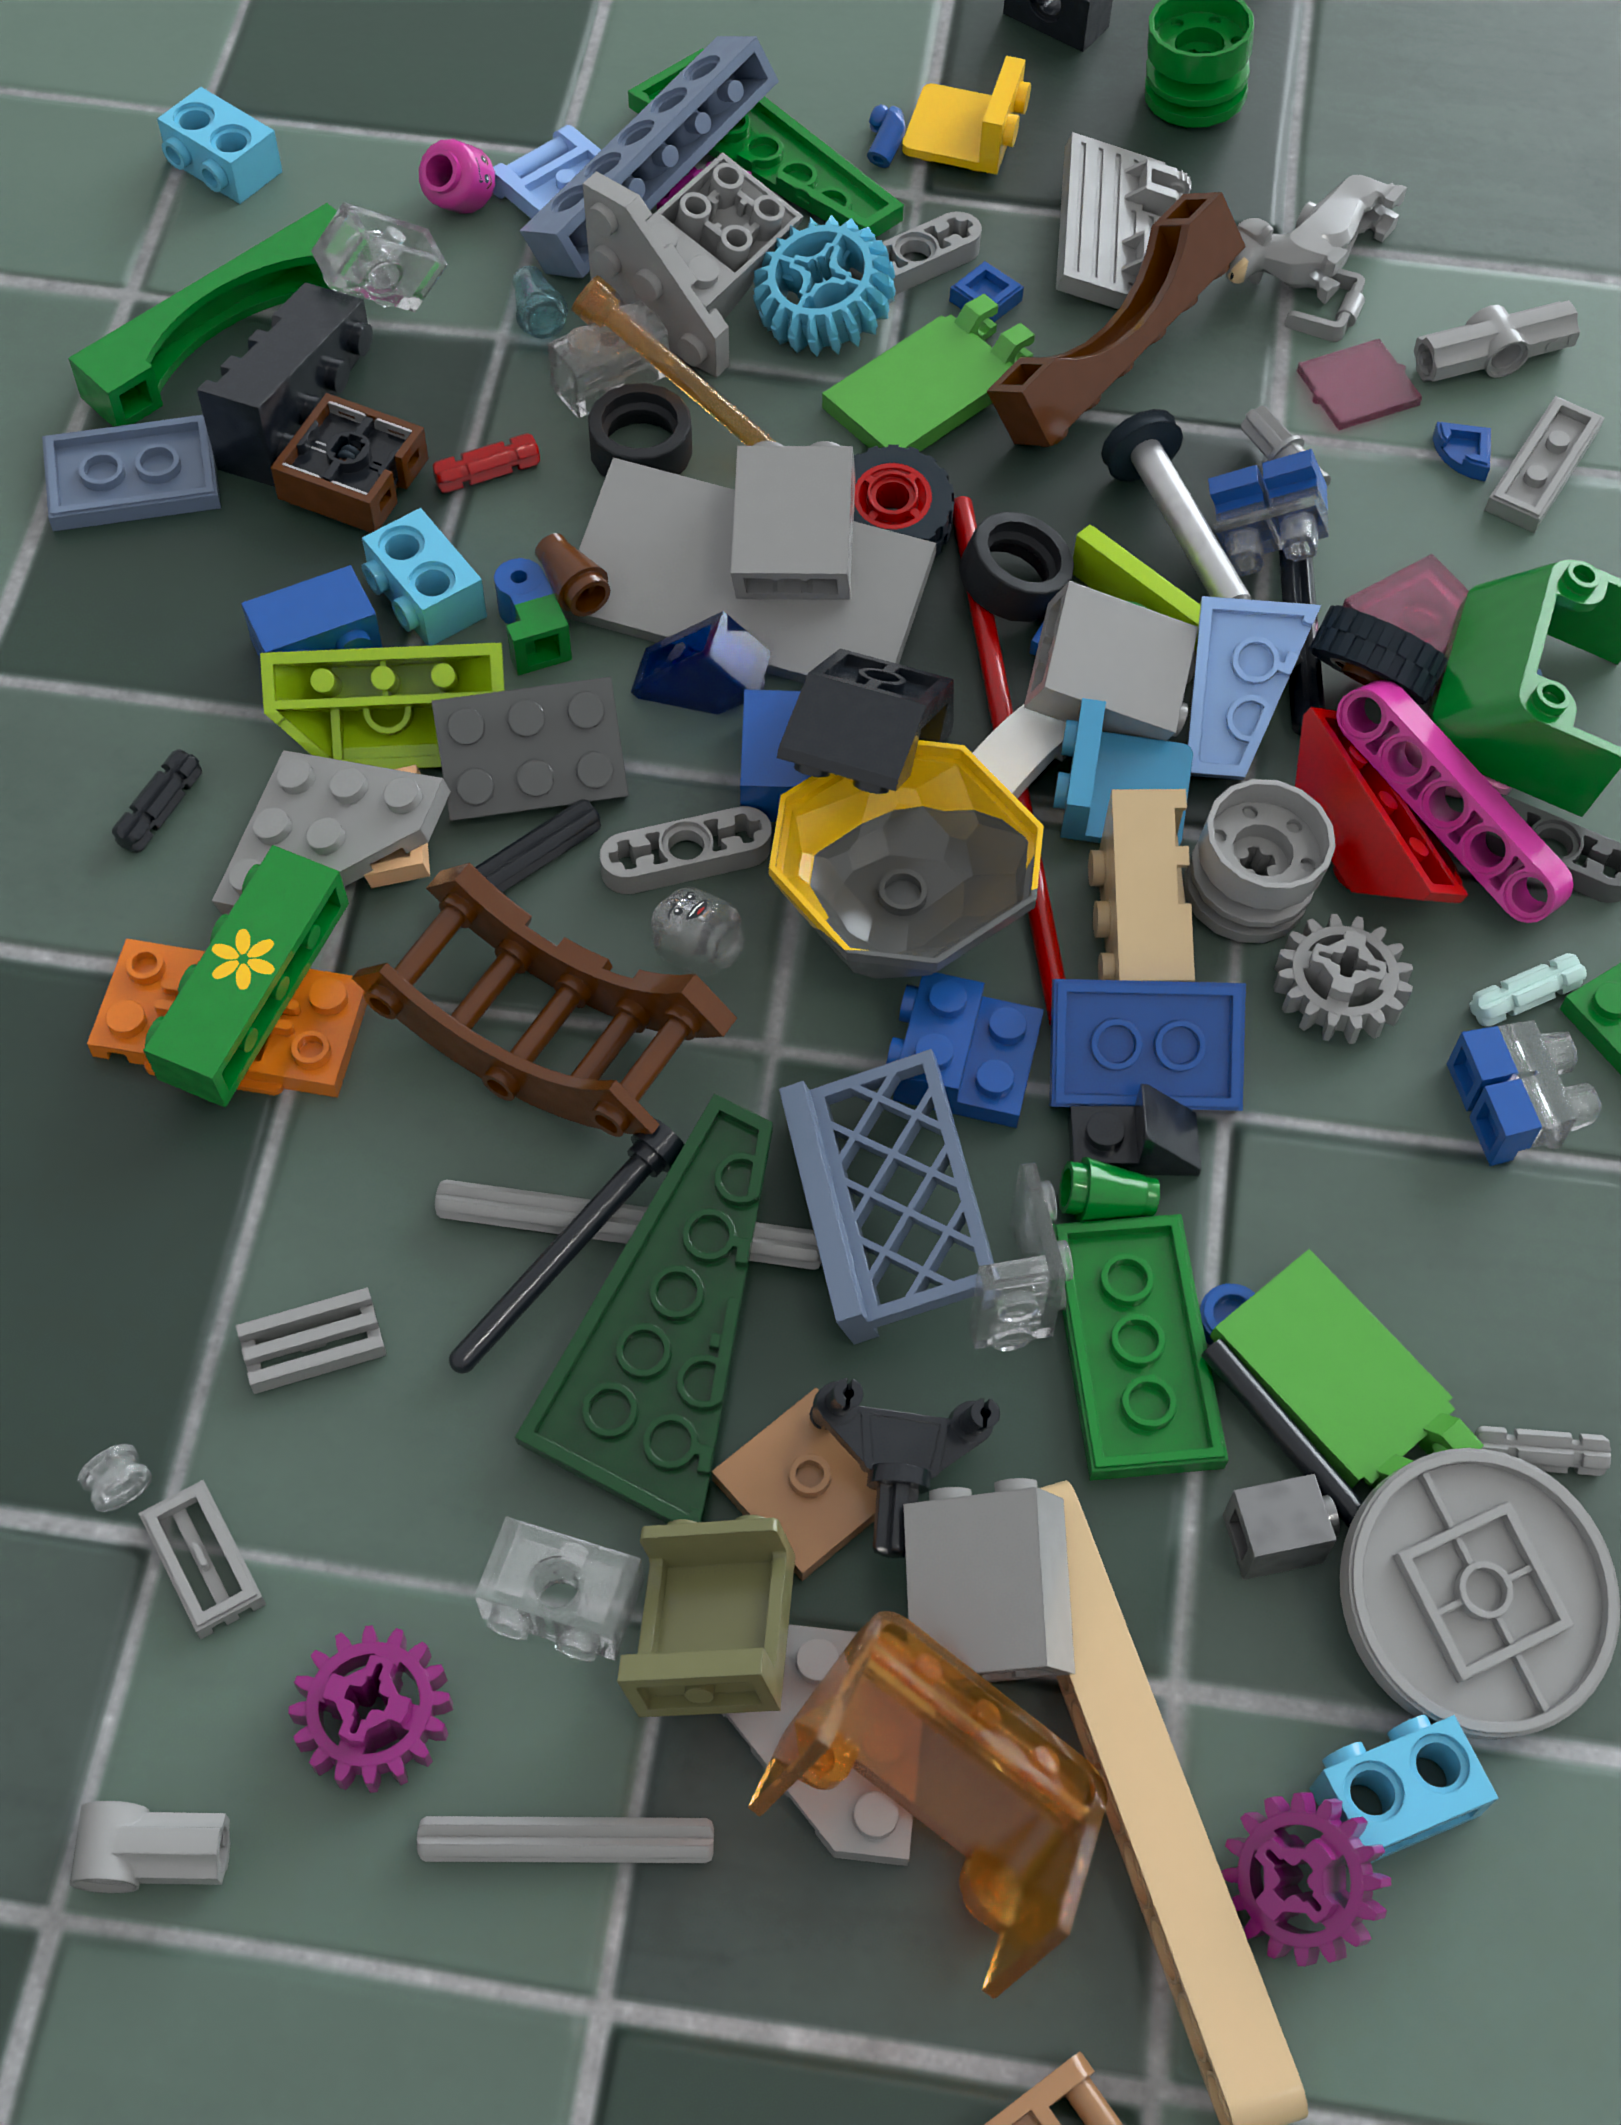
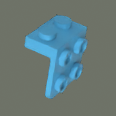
M1082 698L1078 721L1067 719L1061 755L1072 757L1070 773L1058 772L1053 808L1064 809L1060 837L1101 843L1112 789H1186V796L1188 798L1193 760L1191 747L1184 743L1102 732L1106 701ZM1183 811L1177 834L1179 846L1182 842L1186 811Z

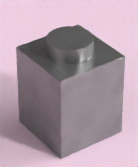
M1315 1474L1234 1490L1222 1514L1243 1580L1322 1564L1337 1540L1336 1537L1340 1534V1522L1336 1506L1329 1495L1322 1496Z

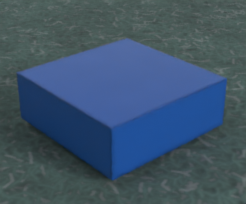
M984 261L950 287L949 301L962 309L969 301L982 294H986L998 304V313L993 317H988L993 322H996L1022 301L1024 287Z

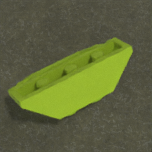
M502 643L260 653L263 709L267 717L281 727L311 755L388 769H398L417 765L418 769L442 768L432 700L505 691Z

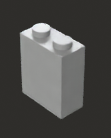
M762 441L753 446H737L731 577L736 598L851 599L855 499L853 446H840L829 441L816 442L810 446H783L773 441Z
M1068 581L1048 603L1024 708L1064 722L1067 719L1078 721L1082 698L1106 701L1102 732L1167 741L1172 736L1176 737L1181 732L1188 714V704L1183 702L1186 684L1191 681L1195 672L1196 650H1194L1199 627Z
M1014 1478L995 1482V1492L972 1495V1491L969 1488L945 1487L929 1491V1501L903 1504L911 1680L946 1687L1075 1674L1063 1498L1038 1488L1036 1480Z

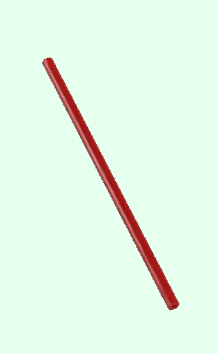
M966 496L954 499L953 522L960 559L977 527L972 500ZM967 592L994 731L1013 713L995 616L977 604ZM1027 787L1017 799L1033 814L1029 789ZM1041 855L1035 908L1028 912L1048 1021L1051 1026L1052 979H1066Z

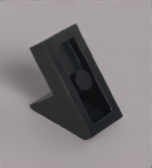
M1140 1084L1135 1106H1070L1068 1115L1070 1161L1080 1162L1083 1157H1089L1142 1175H1200L1201 1160L1196 1113L1152 1086Z

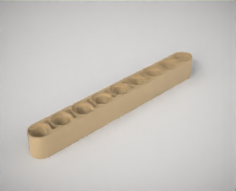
M1067 1480L1041 1487L1040 1489L1064 1499L1075 1674L1056 1676L1219 2123L1220 2125H1288L1305 2119L1308 2116V2103L1299 2073L1078 1497Z

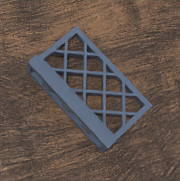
M932 1049L809 1090L804 1081L779 1089L836 1323L854 1345L879 1337L877 1327L1001 1288L938 1062ZM925 1073L929 1088L916 1110L890 1099L902 1080ZM856 1096L870 1104L854 1131L834 1122L830 1105ZM933 1108H935L938 1121L928 1117ZM883 1110L908 1120L907 1125L892 1149L867 1138ZM922 1127L943 1136L945 1143L931 1167L905 1156ZM838 1137L847 1141L842 1150ZM860 1148L885 1159L869 1188L850 1180L847 1175V1169ZM949 1164L951 1165L954 1178L944 1174ZM898 1166L924 1177L907 1207L881 1195ZM937 1184L958 1193L961 1201L947 1226L921 1214ZM853 1194L862 1198L857 1208L855 1206ZM875 1205L901 1217L884 1247L864 1238L861 1229ZM966 1222L971 1237L960 1233ZM914 1223L941 1236L923 1266L897 1254ZM953 1243L975 1252L980 1273L955 1281L936 1272ZM867 1252L877 1256L872 1267ZM890 1263L917 1276L905 1297L884 1304L880 1303L876 1287ZM930 1283L937 1286L926 1290Z

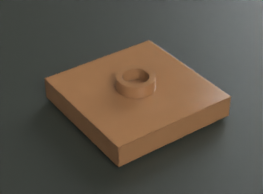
M817 1387L712 1470V1481L743 1515H758L779 1520L795 1553L794 1573L802 1581L875 1521L877 1491L867 1486L868 1473L861 1470L858 1462L828 1430H825V1426L818 1429L810 1420L809 1413L813 1406L815 1395L819 1391Z

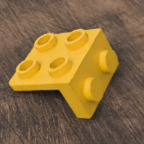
M1011 56L1005 57L992 95L934 83L926 84L921 91L903 138L902 152L906 156L919 158L924 161H933L997 175L1007 146L1013 147L1015 144L1020 121L1018 114H1025L1027 110L1031 83L1023 81L1026 60Z

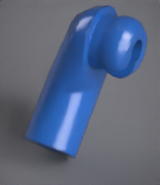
M880 104L874 107L869 119L871 130L877 134L867 153V158L878 167L888 168L905 135V120L900 108L896 106L888 108Z

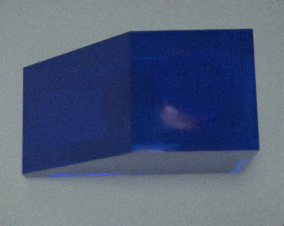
M722 611L645 648L631 693L641 700L719 715L741 704L744 705V689L763 690L765 685L764 675L772 652L727 613Z

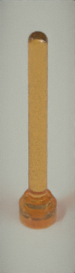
M597 275L579 294L571 311L588 325L594 322L600 328L605 325L745 445L753 446L762 441L776 442L620 309L621 301L614 296L616 290L603 278Z

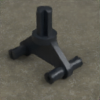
M844 1378L840 1381L830 1382L824 1385L815 1395L813 1406L809 1413L810 1420L818 1429L825 1426V1430H828L858 1462L861 1470L868 1473L867 1486L877 1491L872 1546L874 1553L887 1558H906L903 1504L918 1502L919 1494L929 1492L930 1480L935 1478L943 1469L984 1442L991 1435L993 1427L999 1421L1000 1409L992 1399H988L984 1403V1398L976 1401H966L958 1405L950 1413L949 1418L859 1406L864 1393L858 1381L851 1379L847 1384L848 1378Z

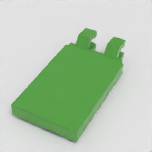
M982 294L966 303L957 318L952 314L947 317L940 315L823 392L822 408L868 448L875 446L882 448L892 444L908 449L910 446L919 449V452H921L992 404L987 390L1020 357H1033V353L1025 347L1034 343L1035 334L1022 323H1019L1001 333L993 348L988 345L985 340L995 334L997 324L988 317H993L998 313V304L986 294Z
M1310 1249L1220 1322L1209 1336L1214 1342L1221 1338L1351 1489L1362 1479L1369 1486L1372 1485L1375 1488L1394 1471L1413 1462V1460L1403 1456L1416 1444H1419L1428 1455L1449 1449H1481L1484 1446L1460 1418L1450 1415L1456 1410L1449 1403L1453 1397Z

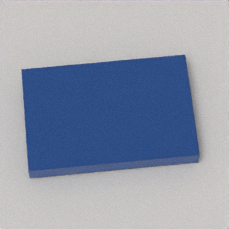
M1052 979L1049 1106H1135L1140 1084H1148L1190 1110L1243 1111L1246 983Z

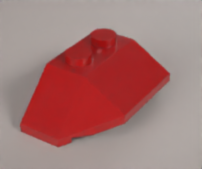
M1310 707L1303 715L1295 787L1302 789L1318 802L1333 824L1336 847L1331 861L1334 864V874L1339 882L1353 893L1422 901L1461 903L1468 896V893L1462 885V879L1457 867L1436 835L1342 733L1337 723V711Z

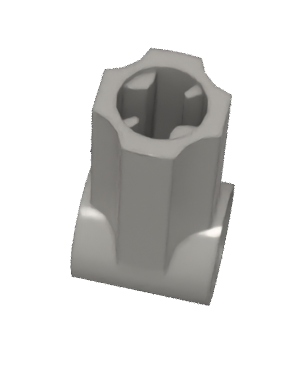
M94 1801L81 1805L70 1886L97 1893H128L139 1890L140 1884L222 1885L224 1874L228 1870L230 1855V1819L226 1813L149 1812V1809L145 1806L122 1801Z

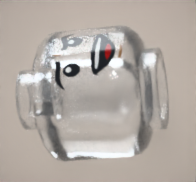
M688 886L676 890L666 900L659 903L652 915L651 927L654 950L662 960L690 973L703 977L716 974L722 969L730 967L741 954L745 941V931L742 926L741 916L737 908L726 900Z

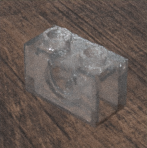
M346 202L342 203L311 250L323 273L325 283L333 291L370 299L383 307L390 308L394 306L411 312H416L448 266L429 229Z
M506 1516L477 1588L475 1598L481 1618L488 1620L486 1623L487 1627L500 1635L515 1640H526L530 1633L555 1641L554 1647L559 1652L577 1660L593 1662L596 1656L599 1655L616 1661L644 1582L641 1558ZM554 1584H568L577 1590L575 1597L568 1604L560 1607L547 1606L540 1601L542 1593Z

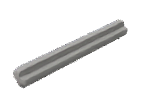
M426 1816L420 1820L418 1826L417 1852L420 1859L425 1862L707 1863L712 1860L714 1854V1826L708 1818Z

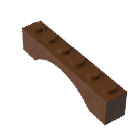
M1222 192L1183 194L1152 225L1147 250L1137 278L1121 307L1101 330L1085 343L1065 353L1048 357H1020L987 390L1014 444L1050 447L1063 440L1068 434V428L1084 412L1092 409L1100 402L1101 394L1117 378L1124 376L1133 368L1134 361L1149 345L1159 341L1166 334V328L1182 312L1190 309L1197 303L1198 295L1213 280L1221 277L1229 270L1230 263L1246 246Z

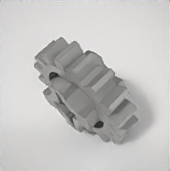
M1338 914L1330 915L1325 928H1322L1313 918L1307 920L1303 934L1295 931L1289 934L1285 948L1280 950L1274 968L1278 972L1273 986L1274 992L1287 994L1282 1006L1284 1013L1300 1011L1303 1017L1299 1028L1303 1031L1312 1027L1315 1023L1322 1026V1039L1325 1041H1329L1332 1038L1335 1030L1343 1031L1349 1044L1356 1043L1361 1029H1364L1374 1039L1379 1037L1385 1023L1394 1026L1398 1022L1401 1012L1412 993L1413 986L1408 984V980L1413 971V966L1409 963L1399 962L1404 950L1403 945L1396 943L1386 946L1382 941L1387 929L1382 926L1375 929L1372 933L1364 931L1363 917L1357 916L1352 922L1351 927L1343 926Z

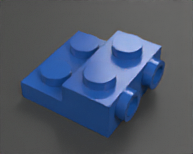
M937 972L921 976L919 987L907 984L902 999L899 1021L909 1023L905 1039L892 1038L886 1064L932 1049L938 1062L952 1114L1017 1128L1044 1009L983 996L985 983ZM925 1073L902 1080L894 1091L893 1101L918 1106L929 1088Z

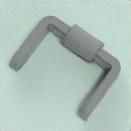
M1344 269L1338 270L1332 277V279L1340 283L1339 288L1348 290L1336 314V322L1299 311H1291L1285 319L1286 327L1331 342L1340 341L1344 337L1347 328L1355 324L1365 303V297L1362 294L1365 278L1359 273Z

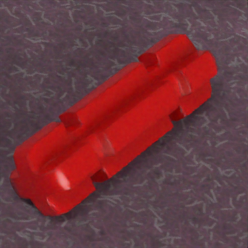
M525 433L510 438V444L506 446L503 441H499L461 453V460L455 461L454 456L436 461L432 465L433 476L439 490L447 494L463 489V482L469 481L470 486L511 474L513 473L512 467L518 466L519 470L536 466L540 462V451L532 434Z

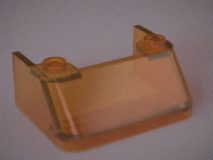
M882 1611L875 1614L856 1633L783 1732L748 1808L761 1817L797 1780L816 1789L830 1790L837 1787L849 1775L852 1768L966 1856L959 1877L960 1890L965 1905L976 1919L986 1924L999 1935L982 1991L995 1999L1069 1937L1107 1806L1106 1786L1099 1772L1085 1757L910 1620L891 1611Z

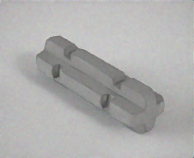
M1480 1426L1474 1433L1484 1445L1481 1449L1502 1452L1520 1458L1544 1472L1567 1473L1568 1467H1574L1577 1474L1601 1476L1605 1474L1611 1464L1610 1441L1603 1435L1580 1433L1579 1440L1573 1439L1572 1434L1569 1432L1514 1428V1435L1507 1434V1430L1504 1427Z

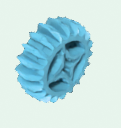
M832 215L825 225H817L810 217L807 228L800 231L790 225L789 238L786 240L776 238L775 252H766L762 268L754 271L755 294L753 298L757 310H760L759 315L762 324L767 328V331H772L774 338L778 340L779 344L789 341L790 346L796 353H799L809 345L810 350L818 357L823 347L831 346L832 350L839 355L841 344L847 341L859 347L860 334L865 332L876 335V328L878 327L876 320L888 319V312L890 310L888 303L895 301V271L893 262L889 261L886 246L883 245L882 240H876L869 227L859 230L858 225L855 224L852 218L842 226H839L838 221ZM850 268H854L863 274L861 281L852 278L851 272H848ZM788 291L797 294L800 300L797 305L786 299Z

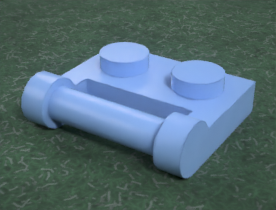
M565 125L553 133L552 140L508 165L499 163L493 166L495 170L493 194L500 199L506 197L532 219L601 149L573 126Z

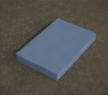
M203 415L42 436L48 519L53 531L221 508L217 468Z

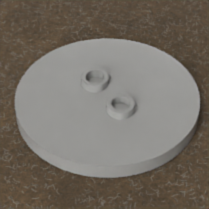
M1461 1448L1432 1453L1403 1466L1381 1481L1366 1497L1350 1524L1343 1546L1339 1576L1340 1597L1348 1632L1357 1653L1378 1685L1396 1703L1413 1716L1427 1715L1430 1723L1433 1724L1455 1715L1467 1738L1485 1740L1514 1738L1539 1732L1567 1718L1586 1702L1602 1681L1614 1654L1620 1626V1596L1615 1568L1600 1531L1584 1507L1563 1485L1538 1467L1520 1458L1487 1449Z

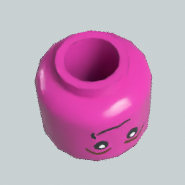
M445 139L431 145L422 156L418 168L419 184L423 194L432 204L459 214L474 213L483 208L491 198L495 187V170L491 160L481 149L456 139Z

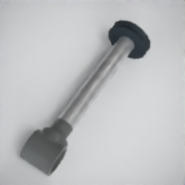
M1151 409L1138 412L1122 421L1108 435L1101 451L1103 463L1108 466L1110 475L1118 481L1132 482L1140 479L1143 480L1210 597L1253 600L1171 462L1180 450L1183 440L1181 427L1176 425L1174 416L1166 410ZM1299 655L1294 667L1304 661L1301 655Z

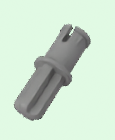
M1260 406L1255 410L1251 409L1241 423L1242 431L1264 454L1267 461L1306 451L1303 448V438L1299 435H1291L1265 406ZM1320 468L1328 487L1331 482V477L1327 472H1324Z

